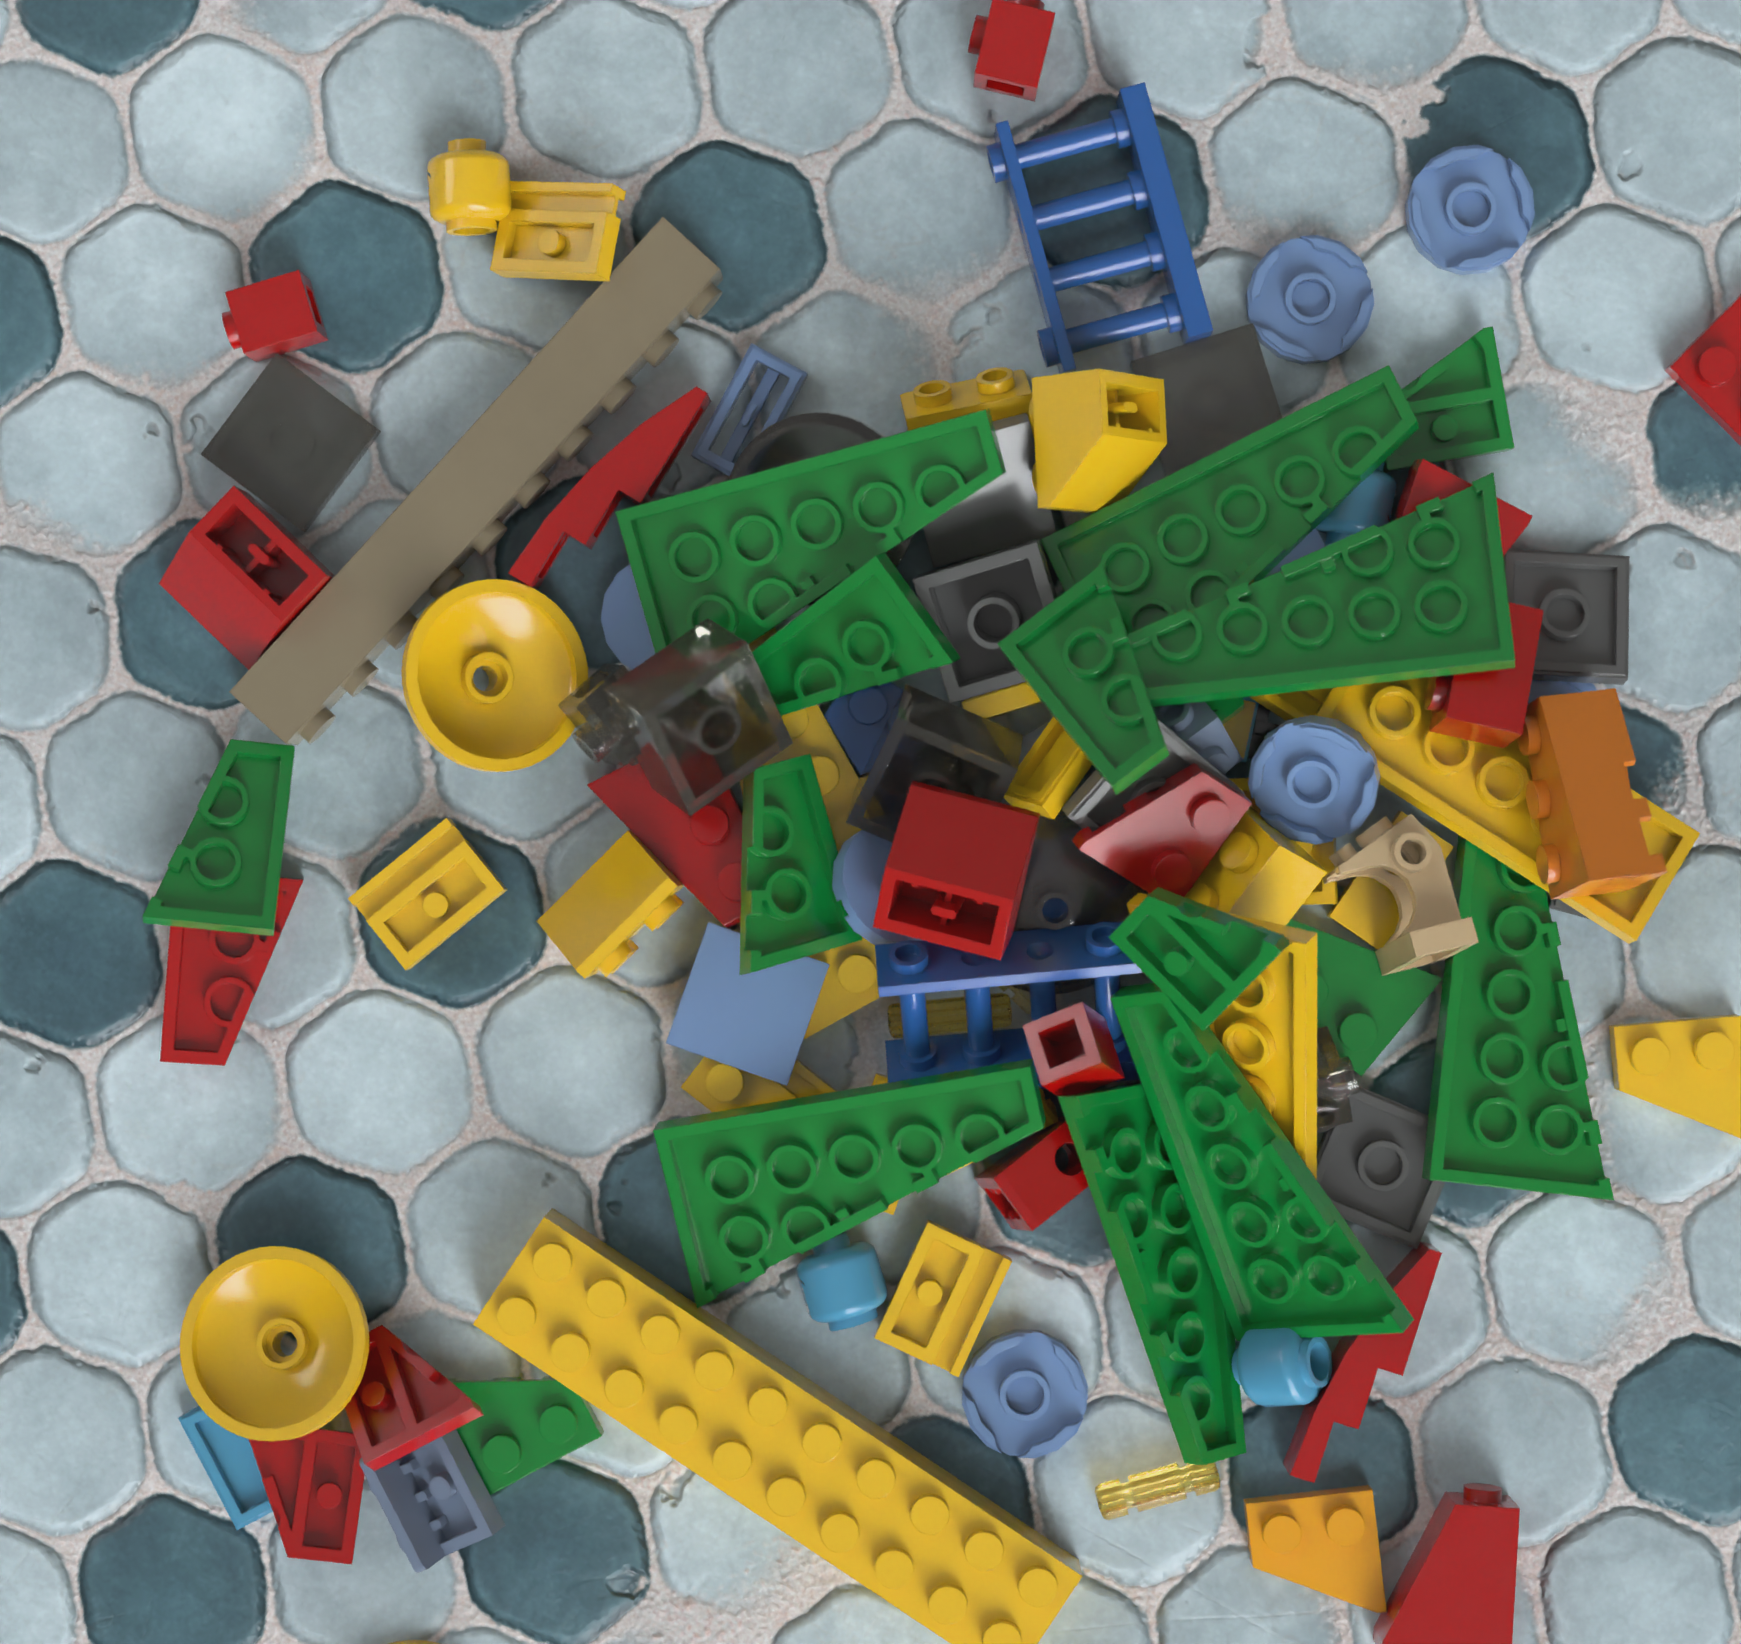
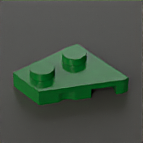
M1493 326L1481 329L1402 389L1418 421L1419 428L1384 461V472L1410 469L1415 459H1425L1432 464L1510 451L1514 448Z
M1160 887L1150 893L1109 936L1202 1031L1210 1026L1291 944L1284 935Z
M544 1376L542 1379L496 1377L493 1380L456 1381V1378L448 1379L482 1409V1416L456 1430L490 1495L598 1439L604 1433L589 1402L551 1376Z

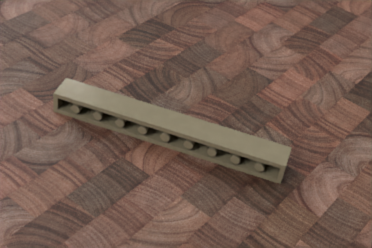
M662 217L611 273L610 281H604L229 692L285 744L298 745L303 739L311 744L317 740L336 718L330 709L346 692L354 697L370 683L379 670L373 662L389 645L397 650L407 642L409 634L418 620L416 615L432 598L436 600L439 596L460 584L465 575L459 568L475 551L481 556L485 555L497 544L507 531V527L502 521L518 504L524 509L528 508L550 484V480L545 474L561 456L566 461H571L588 444L593 436V432L588 429L592 422L604 409L612 415L630 398L636 389V385L631 380L648 362L653 367H656L673 351L680 340L674 333L687 318L692 315L696 320H699L715 305L723 293L717 287L723 280L720 268Z

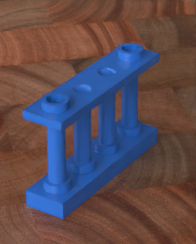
M1145 82L1121 88L1116 101L1118 109L1109 111V118L1018 144H1014L1009 122L1006 120L995 124V143L986 145L987 157L995 183L1002 181L1007 183L1047 327L1037 330L1042 357L1046 367L1057 365L1059 374L1076 372L1077 368L1073 358L1074 353L1164 328H1167L1169 333L1179 331L1184 347L1208 340L1214 331ZM1116 143L1118 149L1129 148L1135 171L1127 172L1126 180L1031 206L1021 169ZM1133 205L1135 210L1145 208L1152 232L1143 234L1142 242L1048 267L1039 235L1040 230ZM1149 266L1152 272L1163 271L1169 294L1160 296V303L1065 329L1056 292Z
M1100 922L1091 925L1015 931L1001 960L924 940H904L896 943L875 944L879 997L899 995L904 1038L885 1040L888 1083L1031 1059L1032 1055L1023 1028L993 1031L990 987L1029 984L1032 1022L1057 1012L1055 981L1094 978L1095 1011L1106 1019L1125 1077L1114 1082L1140 1080L1110 999L1120 989V975L1142 973V970L1109 938L1123 922ZM964 989L968 1033L929 1036L925 993ZM1035 1067V1072H1036V1077H1037L1038 1085L1040 1086L1041 1089H1044V1087L1041 1086V1083H1040V1080H1039V1077H1038V1074H1037V1070H1036V1067Z

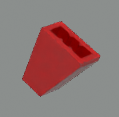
M1467 1483L1463 1486V1493L1445 1491L1386 1602L1387 1612H1382L1374 1625L1373 1641L1375 1644H1512L1520 1508L1509 1495H1502L1501 1487L1483 1483Z

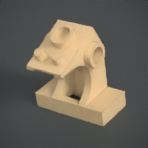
M1410 814L1396 825H1393L1388 817L1385 816L1355 838L1362 848L1359 852L1349 842L1328 857L1336 868L1323 877L1324 884L1352 877L1367 876L1388 887L1396 900L1399 912L1396 930L1387 943L1375 951L1382 976L1441 962L1478 943L1472 917L1461 919L1441 846L1413 814Z

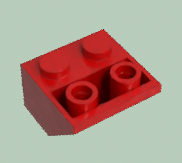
M233 486L189 531L159 584L249 670L335 575L251 494Z
M913 781L910 785L885 865L873 927L1001 960L1014 933L1040 813Z

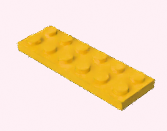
M1430 677L1334 687L1330 690L1326 699L1316 711L1315 716L1338 719L1362 735L1375 752L1381 775L1380 785L1549 893V886L1541 882L1536 865L1537 847L1542 845L1538 819H1532L1526 800L1527 784L1532 780L1529 756L1521 753L1517 739L1505 748L1430 732L1432 711L1426 710L1424 707L1425 693ZM1631 789L1633 799L1645 798ZM1648 799L1652 816L1649 821L1640 822L1649 855L1663 854L1667 873L1625 892L1559 899L1628 944L1637 941L1700 834Z

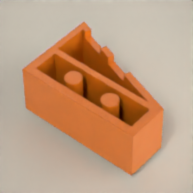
M1616 688L1539 696L1527 705L1523 735L1517 738L1521 753L1529 756L1532 780L1527 784L1526 800L1532 819H1538L1542 845L1537 847L1536 865L1541 882L1549 886L1550 899L1625 892L1667 873L1663 854L1649 855L1640 822L1649 821L1652 816L1647 798L1633 799L1627 766H1634L1636 759Z

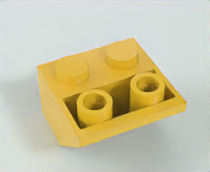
M1092 369L1031 378L1032 399L1029 404V419L1034 429L1036 460L1032 470V482L1037 493L1038 508L1095 513L1127 497L1167 444L1164 379L1105 369Z
M1249 807L1188 891L1185 898L1219 911L1286 926L1326 875L1327 871L1296 841L1285 837L1266 823L1257 811Z
M627 830L537 920V923L584 979L599 971L605 977H608L610 974L615 973L639 949L631 939L645 925L651 931L659 929L684 904L676 895L684 885L631 830Z

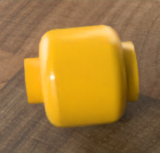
M463 138L449 141L447 143L448 152L438 154L428 162L427 181L430 216L435 221L446 225V233L450 235L478 236L497 232V223L505 218L512 208L508 160L497 152L486 150V141L482 139Z

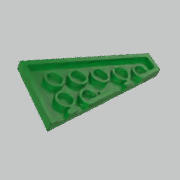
M1388 365L1041 539V542L1065 592L1102 564L1126 632L1129 634L1183 609L1189 612L1225 596L1226 590L1246 581L1250 585L1263 579L1338 507L1360 483L1369 477L1419 428V424L1395 375Z
M990 409L615 511L668 698L843 582L876 555L888 552L1006 473Z
M1494 472L1472 481L1471 487L1442 500L1436 497L1416 506L1415 512L1381 527L1373 525L1280 566L1281 571L1250 585L1246 581L1225 591V596L1189 612L1183 609L1127 634L1153 707L1515 668Z
M1458 835L1453 891L1461 919L1472 917L1478 943L1445 959L1422 1178L1434 1181L1614 1200L1610 1178L1604 1175L1598 1144H1602L1598 1120L1592 1117L1585 1083L1589 1078L1569 980L1563 977L1557 946L1561 945L1557 922H1552L1546 891Z
M1154 982L1122 986L1110 999L1236 1341H1240L1246 1331L1253 1329L1288 1328L1295 1331L1300 1338L1404 1333L1414 1320L1211 1028L1208 1026L1202 1031Z
M1033 1058L658 1122L653 1132L696 1307L699 1308L713 1301L719 1293L742 1281L747 1283L763 1275L769 1267L798 1252L803 1254L887 1210L888 1206L915 1191L918 1194L937 1184L943 1176L970 1162L977 1163L1043 1129L1046 1117Z
M1135 1082L1058 1096L1184 1463L1207 1465L1246 1453L1240 1385L1235 1380L1232 1371V1357L1236 1350L1235 1336L1142 1083Z

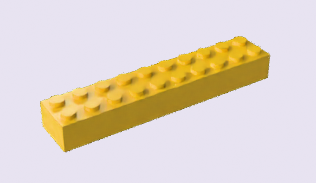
M553 1208L544 1216L473 1323L474 1326L950 1644H1038L1082 1578L1078 1558L702 1307L697 1308L696 1303Z

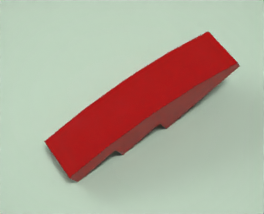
M696 386L641 423L593 465L546 517L508 574L531 588L538 590L569 537L592 550L624 496L638 505L650 502L709 406L711 399L708 393Z
M1420 1241L1418 1248H1413L1385 1278L1414 1319L1404 1333L1342 1336L1331 1355V1378L1328 1384L1323 1387L1319 1396L1314 1401L1305 1404L1284 1458L1283 1465L1290 1476L1315 1483L1334 1422L1359 1430L1378 1368L1403 1376L1442 1254L1433 1245Z

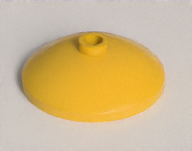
M502 579L478 580L460 585L439 596L423 611L415 622L407 639L402 658L401 673L404 698L417 728L425 739L442 755L470 769L484 772H508L520 770L543 761L557 751L570 737L585 707L589 682L588 665L578 632L567 615L556 603L536 589L518 582ZM477 668L484 670L488 675L489 684L485 691L478 689L474 684L473 675Z
M285 1246L251 1249L235 1255L213 1270L193 1295L187 1307L180 1333L182 1371L186 1384L197 1404L207 1416L225 1430L238 1436L258 1441H283L299 1438L318 1430L333 1420L355 1394L362 1380L369 1353V1329L362 1302L350 1281L340 1270L324 1258L302 1249ZM291 1332L296 1338L297 1346L295 1351L287 1356L281 1349V1339L286 1333Z

